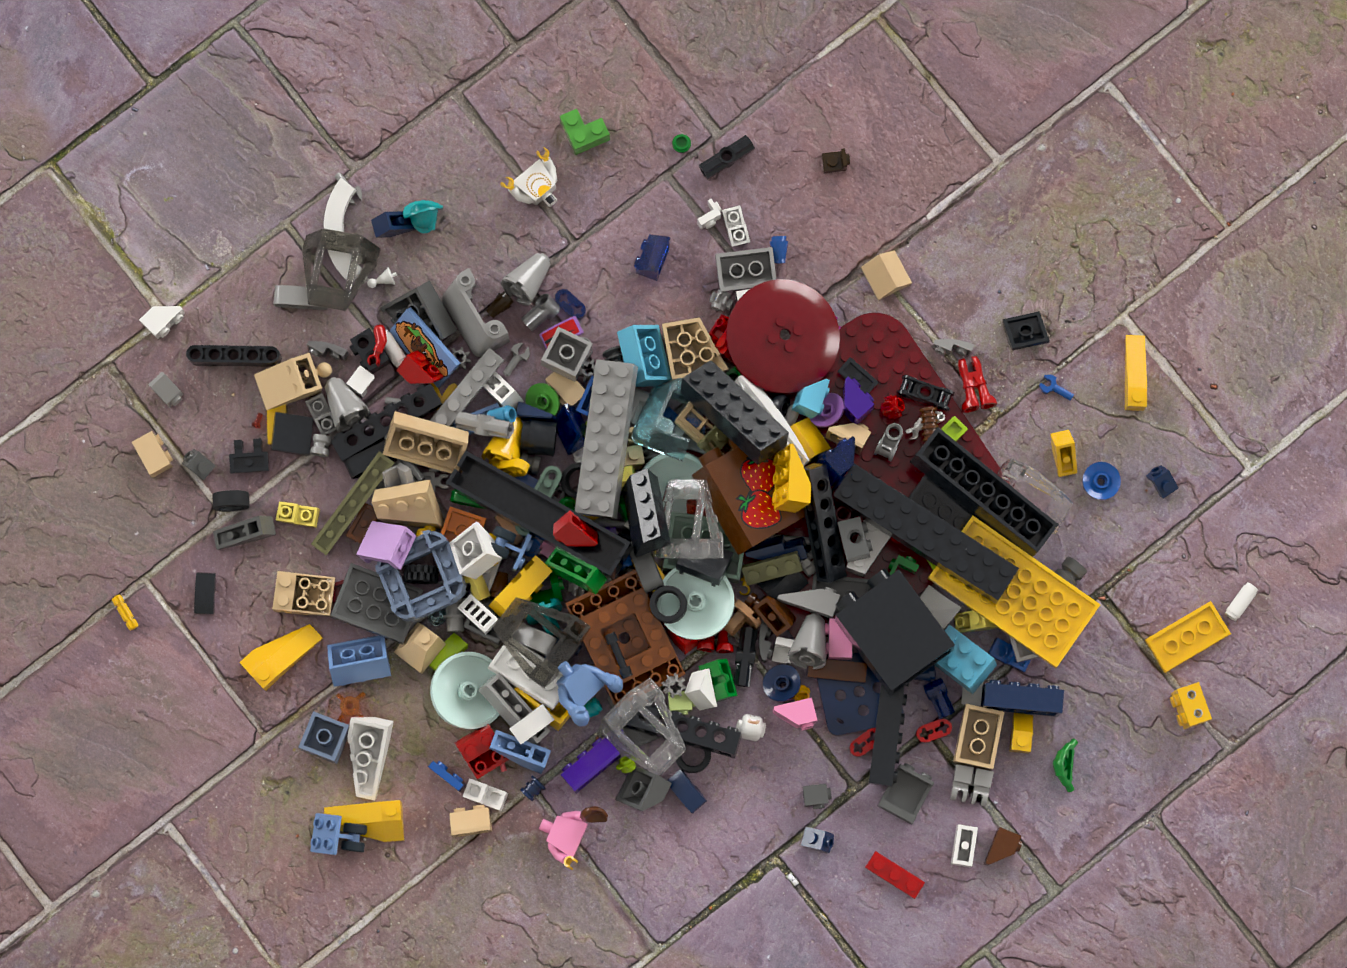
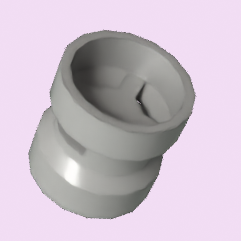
M314 434V446L311 447L310 454L329 457L330 451L328 447L331 444L332 437Z

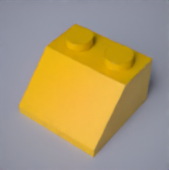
M810 418L790 426L810 460L808 463L818 454L831 449Z

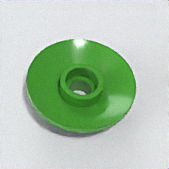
M537 383L531 386L526 393L525 403L527 405L556 416L559 411L560 400L553 387L545 383Z

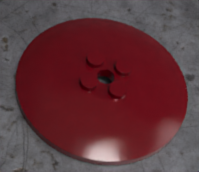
M777 279L754 286L737 301L727 322L726 342L731 360L741 375L763 390L787 394L799 392L804 387L817 383L828 373L837 357L840 333L836 316L829 303L821 294L801 282ZM781 330L789 332L790 337L788 340H783L780 337Z

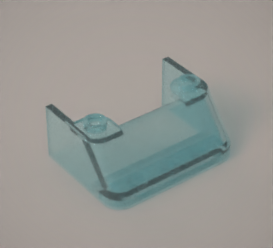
M678 378L651 389L634 426L631 438L638 445L683 462L690 439L672 433L674 429L673 422L662 416L670 398L685 404L689 402L680 393L682 378Z

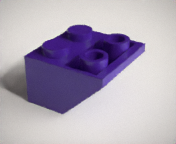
M848 376L843 386V414L852 423L858 425L872 412L875 405L873 403L874 399L869 393H864L860 389L861 385L856 379L853 378L851 380Z

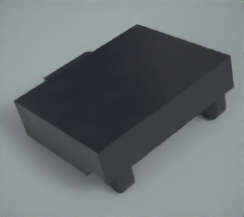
M690 536L676 563V570H679V574L687 573L712 583L711 586L716 587V585L719 586L733 559L734 552L723 549V542L707 537L702 541Z

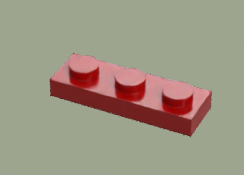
M877 851L874 852L865 866L867 870L913 899L917 897L925 884L924 881Z

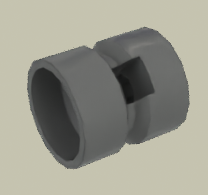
M1069 556L1061 564L1062 569L1055 571L1056 574L1073 586L1077 585L1076 580H1081L1087 573V570L1078 561Z

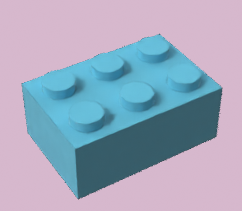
M632 325L617 332L623 362L632 363L638 367L636 387L658 386L672 380L659 325Z
M949 624L944 631L953 641L955 647L950 654L937 662L935 666L971 694H974L997 666V663L991 655Z

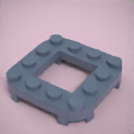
M426 530L423 531L422 535L416 537L403 566L432 553L444 581V586L411 600L399 569H395L389 563L379 561L375 565L376 572L379 574L391 604V610L406 622L419 620L458 602L466 593V582L464 576L459 574L449 544L450 542L439 532Z

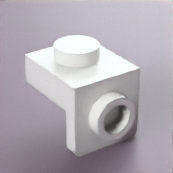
M712 199L708 200V206L711 211L697 219V224L701 230L705 227L706 229L713 227L716 224L715 221L721 219L720 212H722V209Z

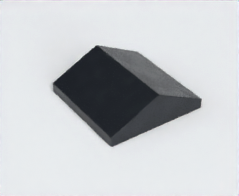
M1040 311L1003 319L1007 341L1012 351L1050 343Z
M800 572L756 584L767 596L777 600L778 595L800 592L809 582Z

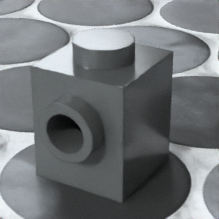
M826 784L802 787L804 807L813 806V809L825 808L824 805L829 803L828 800L832 799L831 789L827 788Z

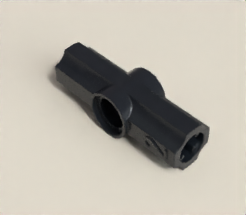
M745 135L728 147L720 149L717 154L701 163L699 168L708 180L723 169L731 167L734 162L753 151L755 147L749 137ZM729 154L732 158L725 161L722 159V156Z
M741 628L739 646L736 650V669L733 680L736 686L750 687L752 667H754L757 629Z

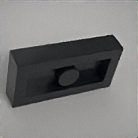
M851 357L837 371L844 379L848 376L851 380L853 378L856 379L864 393H870L879 383Z

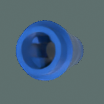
M786 236L771 237L770 246L773 248L774 263H785L788 247Z

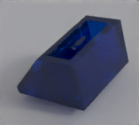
M853 436L848 440L846 438L842 439L833 450H828L818 461L819 464L827 465L830 487L845 476L854 465L855 438Z

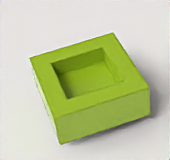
M954 416L941 430L957 441L968 428Z

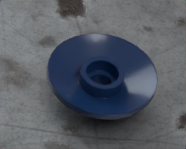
M782 664L772 667L763 679L764 692L770 699L777 702L792 699L801 687L799 673L789 665ZM782 683H786L784 688H780Z

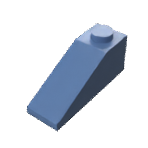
M498 730L495 731L490 745L491 750L524 768L542 774L551 752L549 749L528 741L520 744L516 737Z

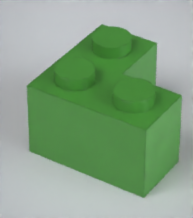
M577 109L560 116V123L575 155L610 140V134L602 118L584 125Z

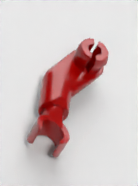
M376 325L373 329L376 344L373 349V355H370L367 359L369 365H371L373 357L376 358V366L380 365L379 356L380 353L382 354L387 343L386 329L383 325Z

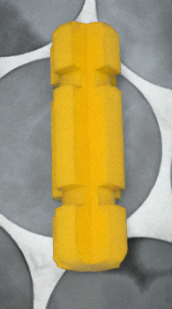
M120 594L113 597L112 602L117 606L116 609L123 621L126 622L130 631L136 629L138 623L133 619L134 616L127 604L124 603L123 597Z

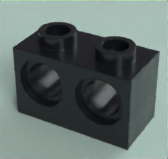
M370 328L350 339L352 343L349 346L355 356L359 354L362 359L359 363L364 369L369 370L371 374L391 363L383 350L379 356L381 361L379 366L368 364L367 359L370 355H373V349L376 344L374 334ZM366 340L369 342V345L366 348H360L359 343Z

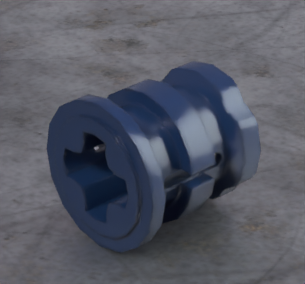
M532 775V780L526 783L525 788L520 789L531 801L534 800L536 795L540 794L541 789L546 790L545 786Z

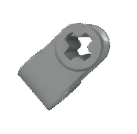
M892 423L888 425L875 449V455L879 454L888 458V461H892L903 434V429L899 424ZM893 428L897 429L899 431V436L895 438L891 437L889 435V430Z

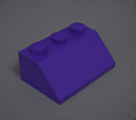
M606 737L603 740L601 738L597 739L592 744L593 748L589 752L584 750L576 757L578 761L573 765L570 762L562 769L561 777L575 794L621 757L619 751Z

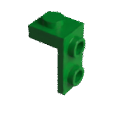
M898 555L897 559H892L888 567L891 570L889 574L892 575L897 566L915 574L919 565L911 557L906 556L904 558Z
M550 573L552 589L532 593L530 595L532 599L524 606L525 609H530L541 602H544L546 605L551 603L550 599L558 598L560 602L563 601L561 590H564L562 578L558 579L556 574Z

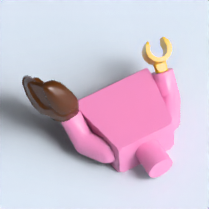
M596 806L587 807L582 811L564 812L556 817L554 823L543 819L539 830L549 834L546 842H548V849L553 857L570 870H573L570 864L573 861L578 863L574 856L588 826V823L585 822H607L608 814L604 809Z

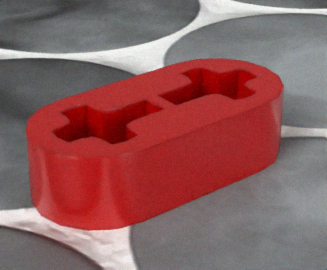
M939 719L922 725L916 731V738L921 743H928L950 734L952 724L947 719ZM942 722L943 725L948 726L946 733H943L942 730L936 732L935 729L940 727ZM922 729H925L926 732L930 730L933 732L927 736L928 739L919 735L922 733Z
M876 728L867 730L851 742L849 751L853 756L861 757L873 748L874 740L869 743L866 740L871 736L870 732L875 733ZM864 742L866 744L861 748L862 753L853 751L855 743L860 745Z

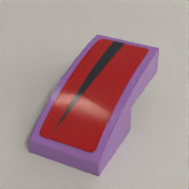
M573 316L543 331L539 335L547 349L558 327L577 336L584 332L577 317Z

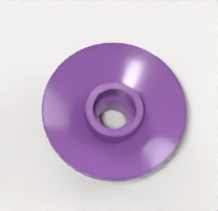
M828 393L822 403L824 404L822 413L810 419L815 426L829 427L835 424L843 415L844 401L835 393Z

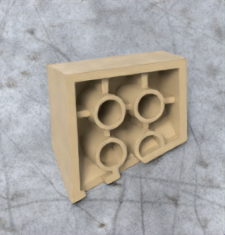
M700 317L662 324L661 329L672 384L682 382L683 377L710 360L723 372L729 370Z
M430 480L374 491L372 505L377 518L382 522L405 526L443 528L444 519Z

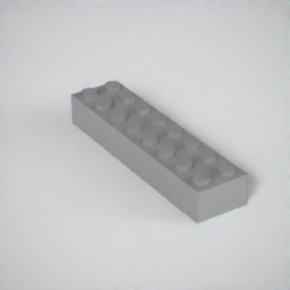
M596 359L575 512L580 515L617 519L638 367L635 364Z

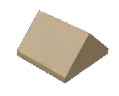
M895 250L879 254L861 267L878 301L912 284Z

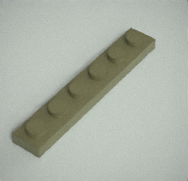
M381 451L377 453L311 545L325 555L330 552L383 480L382 472L394 465L395 462L383 455Z

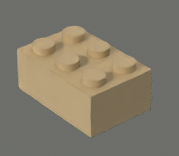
M970 704L964 705L953 763L989 771L993 770L1004 717L1003 711Z

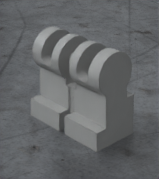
M956 764L950 800L956 801L957 793L960 790L962 792L961 802L965 803L969 795L968 786L971 785L974 787L972 793H970V804L975 805L977 795L979 794L981 795L980 806L986 807L994 772L976 768L973 774V767Z

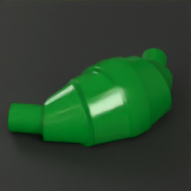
M1071 739L1069 743H1066L1057 751L1053 760L1055 776L1065 786L1067 792L1074 791L1072 772L1074 748L1078 744L1076 739Z

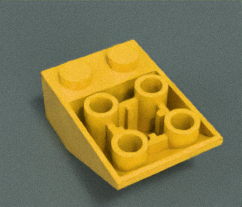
M789 444L776 453L774 457L776 471L773 476L775 492L772 496V502L774 503V510L796 513L810 504L811 483L794 444Z

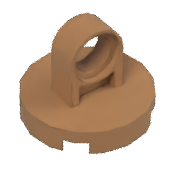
M735 599L733 610L735 615L730 619L724 630L733 636L745 623L757 629L762 624V621L759 617L757 619L753 617L754 611L745 603Z

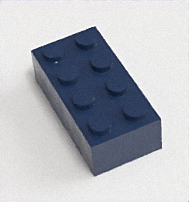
M989 680L983 686L981 707L1003 712L1058 717L1063 713L1064 690H1060L1059 686L1055 685L1040 688V684L1030 683L1027 686H1020L1019 682H1009L1006 685L1001 684L999 680Z

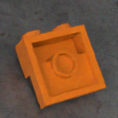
M450 506L441 534L451 542L475 522H478L484 528L487 519Z

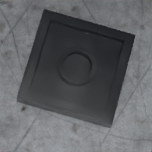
M275 412L271 451L309 456L313 417Z

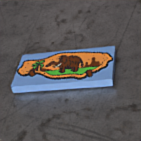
M411 307L406 309L389 331L407 354L418 350L425 355L432 365L439 369L444 377L434 382L437 388L441 387L460 365L455 356Z

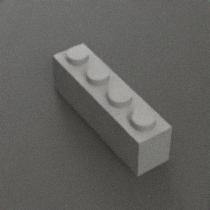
M500 673L492 676L478 689L510 727L532 712V709ZM546 726L527 741L538 744L550 730Z

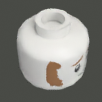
M746 714L742 717V720L738 719L736 728L741 732L742 739L758 741L764 736L766 723L759 716Z

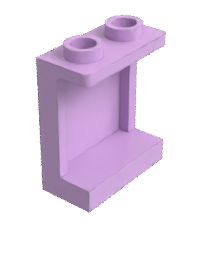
M372 521L356 555L366 563H371L372 560L389 563L395 569L401 570L416 535L405 526Z

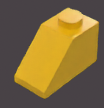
M1065 430L1051 433V446L1058 476L1076 474L1075 442L1070 431Z
M1013 713L1009 751L1029 754L1033 737V715Z

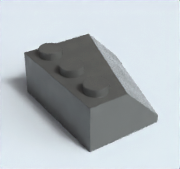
M430 280L380 307L383 312H387L392 317L391 321L394 324L406 309L411 307L439 340L457 331Z

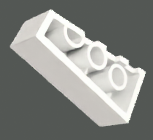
M867 521L868 533H865L866 540L871 541L873 551L869 552L870 558L850 562L846 567V571L864 577L890 539L889 535ZM859 535L857 537L856 543L860 542L861 537Z

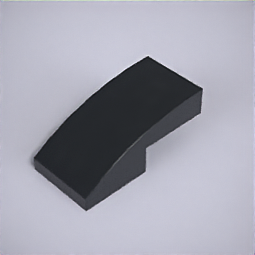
M196 573L195 614H214L216 573Z

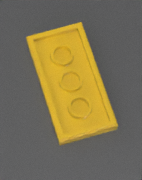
M1210 601L1145 639V642L1163 672L1166 673L1229 636L1231 633Z

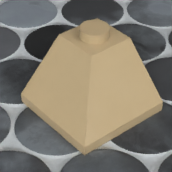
M851 423L829 427L825 438L850 451L852 448V452L854 446V453L860 455L871 431L864 424L859 423L857 425Z
M417 622L405 637L404 643L399 644L394 653L423 674L446 643L427 627Z

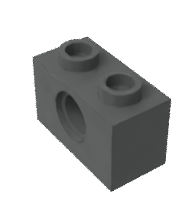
M860 517L838 522L848 563L870 558L869 552L873 551L871 541L866 540L865 533H868L866 521L862 522ZM854 535H859L861 540L858 543H852L851 538Z

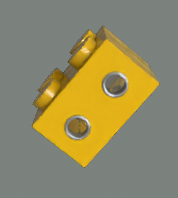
M1199 682L1176 689L1171 693L1170 701L1173 708L1176 707L1178 715H1176L1178 724L1183 726L1184 730L1206 723L1212 719Z

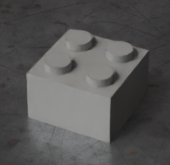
M558 327L541 359V366L576 382L592 350L593 343Z

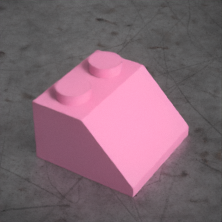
M812 698L774 706L772 710L774 715L795 728H801L802 731L813 728L817 722Z

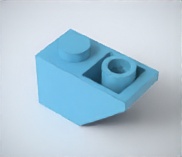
M825 379L800 390L796 394L792 410L810 419L820 415L824 409L823 400L829 393L830 388L828 384L830 380Z

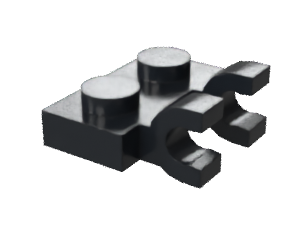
M261 438L253 439L254 452L243 453V441L234 440L235 454H229L231 474L269 471L268 452H262L263 441Z

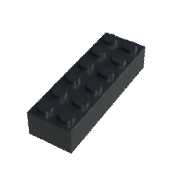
M710 360L682 378L680 393L757 465L786 447L789 432L713 361Z

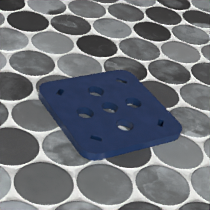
M858 652L852 653L851 660H840L866 663ZM868 665L865 683L817 678L827 728L832 735L840 736L876 728L880 693L874 692L873 684L880 683V681ZM855 687H863L865 694L862 697H857L854 694ZM838 690H842L846 694V698L843 701H838L835 698V693ZM859 706H867L869 713L866 716H861L858 713ZM837 718L843 721L844 723L840 724L839 722H837Z

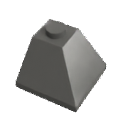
M636 766L632 772L627 774L615 800L644 811L662 802L672 783Z

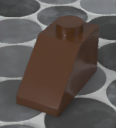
M766 596L752 607L777 637L789 629L796 620L795 615L783 602Z
M999 827L984 865L988 866L1014 855L1015 851L1019 852L1023 841H1020L1021 835Z

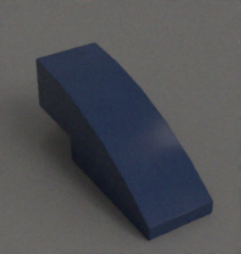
M780 535L764 540L747 550L745 554L747 557L765 560L797 551L801 560L808 558L809 549L804 536L785 541L784 536Z

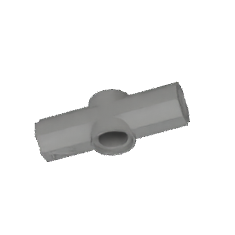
M459 412L455 419L456 428L474 431L478 435L510 439L514 431L513 422L494 419V416Z

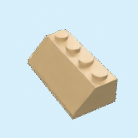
M395 411L389 427L383 455L452 474L454 469L459 471L457 464L466 451L469 432Z

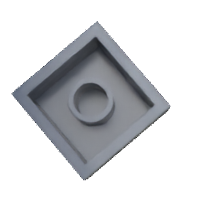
M313 711L298 748L303 752L338 764L348 739L349 725Z

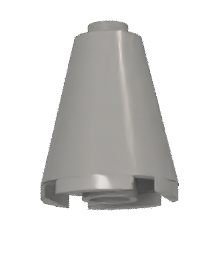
M536 253L503 277L501 281L502 288L510 297L512 295L517 297L516 301L518 303L529 306L533 302L550 268V259L543 253Z
M333 377L326 382L325 392L337 431L339 429H342L343 432L351 430L350 426L359 421L362 423L361 420L364 418L367 420V416L371 414L369 408L341 378Z
M817 613L806 616L788 652L789 661L798 667L806 669L807 666H813V669H820L826 664L825 620Z

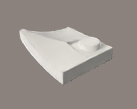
M930 585L920 595L921 600L943 629L961 609L959 605L943 596Z

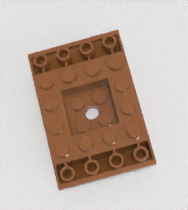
M635 569L614 579V581L612 580L602 585L596 595L587 592L565 603L594 666L605 673L618 675L621 679L622 677L618 671L620 670L610 644L607 645L604 636L615 632L619 640V635L622 632L629 634L630 638L627 643H621L620 641H617L633 675L622 679L623 689L619 693H613L604 684L615 708L663 686L661 682L666 681V675L674 676V673H677L678 678L685 675L661 622L651 612L650 599L645 593Z

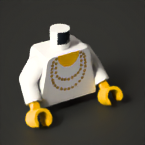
M543 147L545 150L544 155L541 156L538 150L536 152L537 156L543 159L542 161L540 159L515 180L505 177L509 181L508 185L506 186L503 182L500 185L503 188H507L517 201L538 205L543 200L548 207H551L557 202V199L552 194L556 189L557 173L549 157L548 149Z

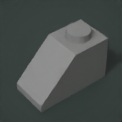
M163 372L148 384L169 408L172 405L176 406L182 400L183 393Z

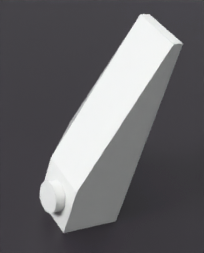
M351 717L347 737L350 744V758L353 764V778L357 797L376 800L394 721L377 717Z

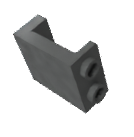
M904 763V765L899 764L896 770L898 771L897 783H893L892 787H887L878 807L912 825L935 782L931 781L932 777L922 772L920 775L914 771L915 768Z

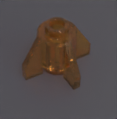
M362 692L356 697L347 696L343 698L338 693L336 697L341 700L340 709L342 713L337 721L343 722L346 717H365L360 713V702L366 694ZM349 703L353 704L352 709H348L347 705Z

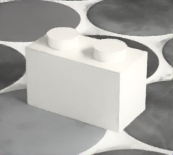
M959 824L956 826L951 865L972 867L978 827Z

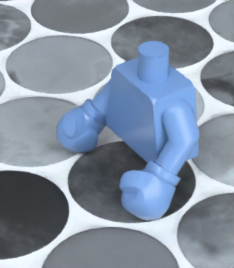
M567 661L558 666V670L563 675L557 681L559 702L568 711L573 722L579 727L586 726L590 720L584 705L604 684L613 693H619L623 689V680L618 675L605 673L597 667L587 664H575L571 667Z

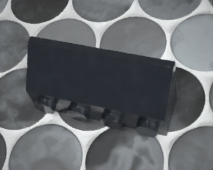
M648 468L630 475L622 488L634 555L637 558L668 546L671 542L658 477Z

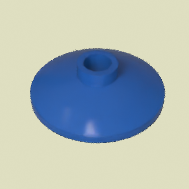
M1096 462L1085 470L1082 483L1088 495L1098 500H1106L1118 492L1121 485V477L1118 470L1110 463ZM1103 479L1104 484L1099 485L1097 480Z

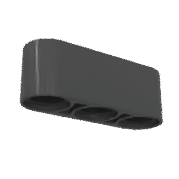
M632 549L630 555L645 593L647 594L663 587L664 583L652 552L636 558Z

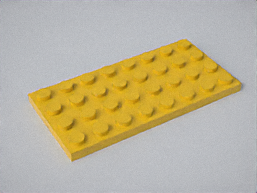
M972 516L961 532L1019 568L997 604L937 566L928 579L1047 663L1057 668L1101 604L985 523Z

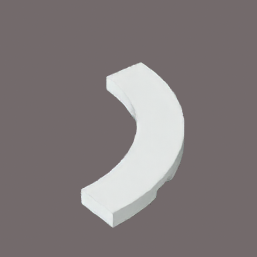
M340 178L326 206L324 237L333 264L340 274L352 284L363 271V268L357 264L346 246L343 220L348 204L357 190Z

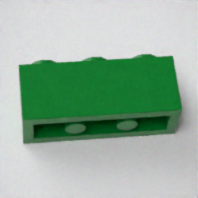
M557 548L554 549L545 562L554 574L595 595L607 580L597 567Z

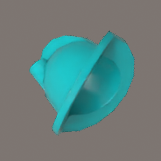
M427 200L415 201L404 207L403 216L404 219L410 218L412 225L420 233H429L435 230L438 210H442L443 205Z

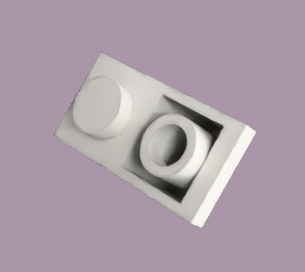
M153 306L139 320L159 339L169 333V328L174 323L178 324L183 319L185 312L180 306Z

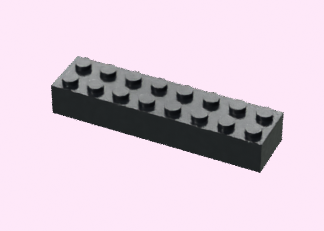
M939 427L935 429L910 460L911 464L993 530L1032 557L1039 552L1059 525Z

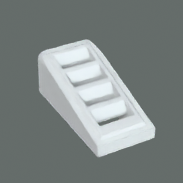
M472 594L458 607L485 635L499 621ZM473 601L474 604L466 611L464 608ZM477 606L480 608L473 616L470 615ZM484 611L483 617L477 621L476 618ZM489 616L491 619L482 626L481 623Z

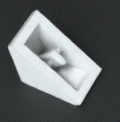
M710 669L692 672L685 690L686 696L699 711L717 707Z

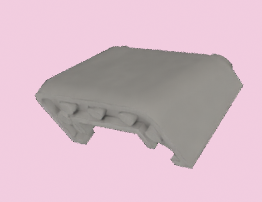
M468 268L458 274L442 296V302L471 352L476 357H482L489 348L495 351L509 343L510 340L506 328L500 321L491 320L485 324L472 304L471 300L473 297L471 293L476 284L475 278Z

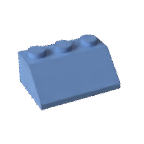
M378 635L327 645L329 670L334 687L391 676L386 640L382 636Z

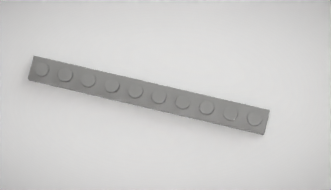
M489 348L429 421L451 427L458 413L465 410L505 360ZM397 459L393 466L401 463L399 459ZM384 480L380 482L375 490L386 488Z

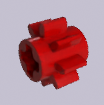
M897 395L884 397L885 402L881 404L883 415L888 416L889 419L901 417L900 412L905 409L903 400L899 397L897 398Z

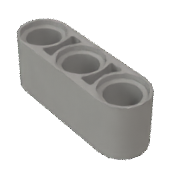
M276 285L273 305L283 308L327 310L330 290L317 287Z
M512 619L504 635L505 638L508 639L510 636L527 648L549 657L557 641L555 637Z

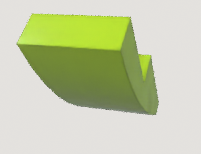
M453 633L445 641L446 645L429 666L436 671L444 660L468 649V644Z

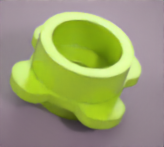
M624 756L620 758L616 769L621 770L622 773L632 772L636 768L635 761H637V757Z

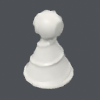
M387 267L377 279H369L367 285L370 288L376 287L377 284L395 285L393 277L397 276L396 272L391 273L389 267Z

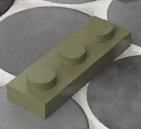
M794 551L742 565L741 569L748 586L803 571V566L798 552Z

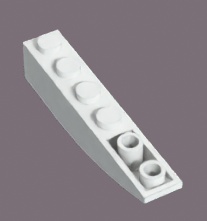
M740 375L734 382L789 432L786 446L794 444L804 467L810 460L783 415L763 389L755 386L743 375Z

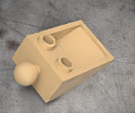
M310 353L254 374L266 411L320 394L322 386L318 376L323 378L330 376L332 367L330 364L323 362L315 369ZM305 367L306 370L304 372H300L299 368ZM310 384L312 388L306 389L305 386Z

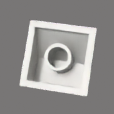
M478 522L472 524L449 543L459 574L473 579H477L502 559V557L495 553L491 542L495 543V540Z

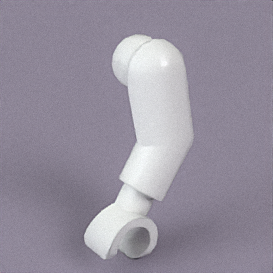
M935 411L937 423L943 422L945 414ZM921 418L916 421L913 428L906 430V433H913L910 440L918 437V432L923 427Z

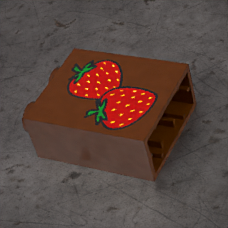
M730 440L728 442L733 450L725 455L722 454L719 447H716L699 457L698 459L703 467L692 474V477L736 553L740 555L805 517L804 508L796 513L774 510L772 496L775 492L773 476L776 471V466L774 465L776 454L757 465Z

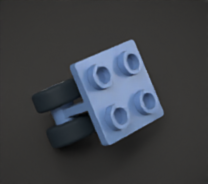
M495 526L492 534L497 538L495 543L491 542L495 553L503 559L507 558L509 554L508 549L518 553L511 571L521 569L525 558L522 556L525 551L528 552L533 543V540H531L532 535H526L519 549L507 543H514L515 533Z
M316 813L313 822L314 828L310 851L336 855L339 838H345L348 841L343 840L341 842V850L364 852L365 843L359 841L360 835H366L367 826L344 823L343 832L349 833V835L340 834L342 816Z

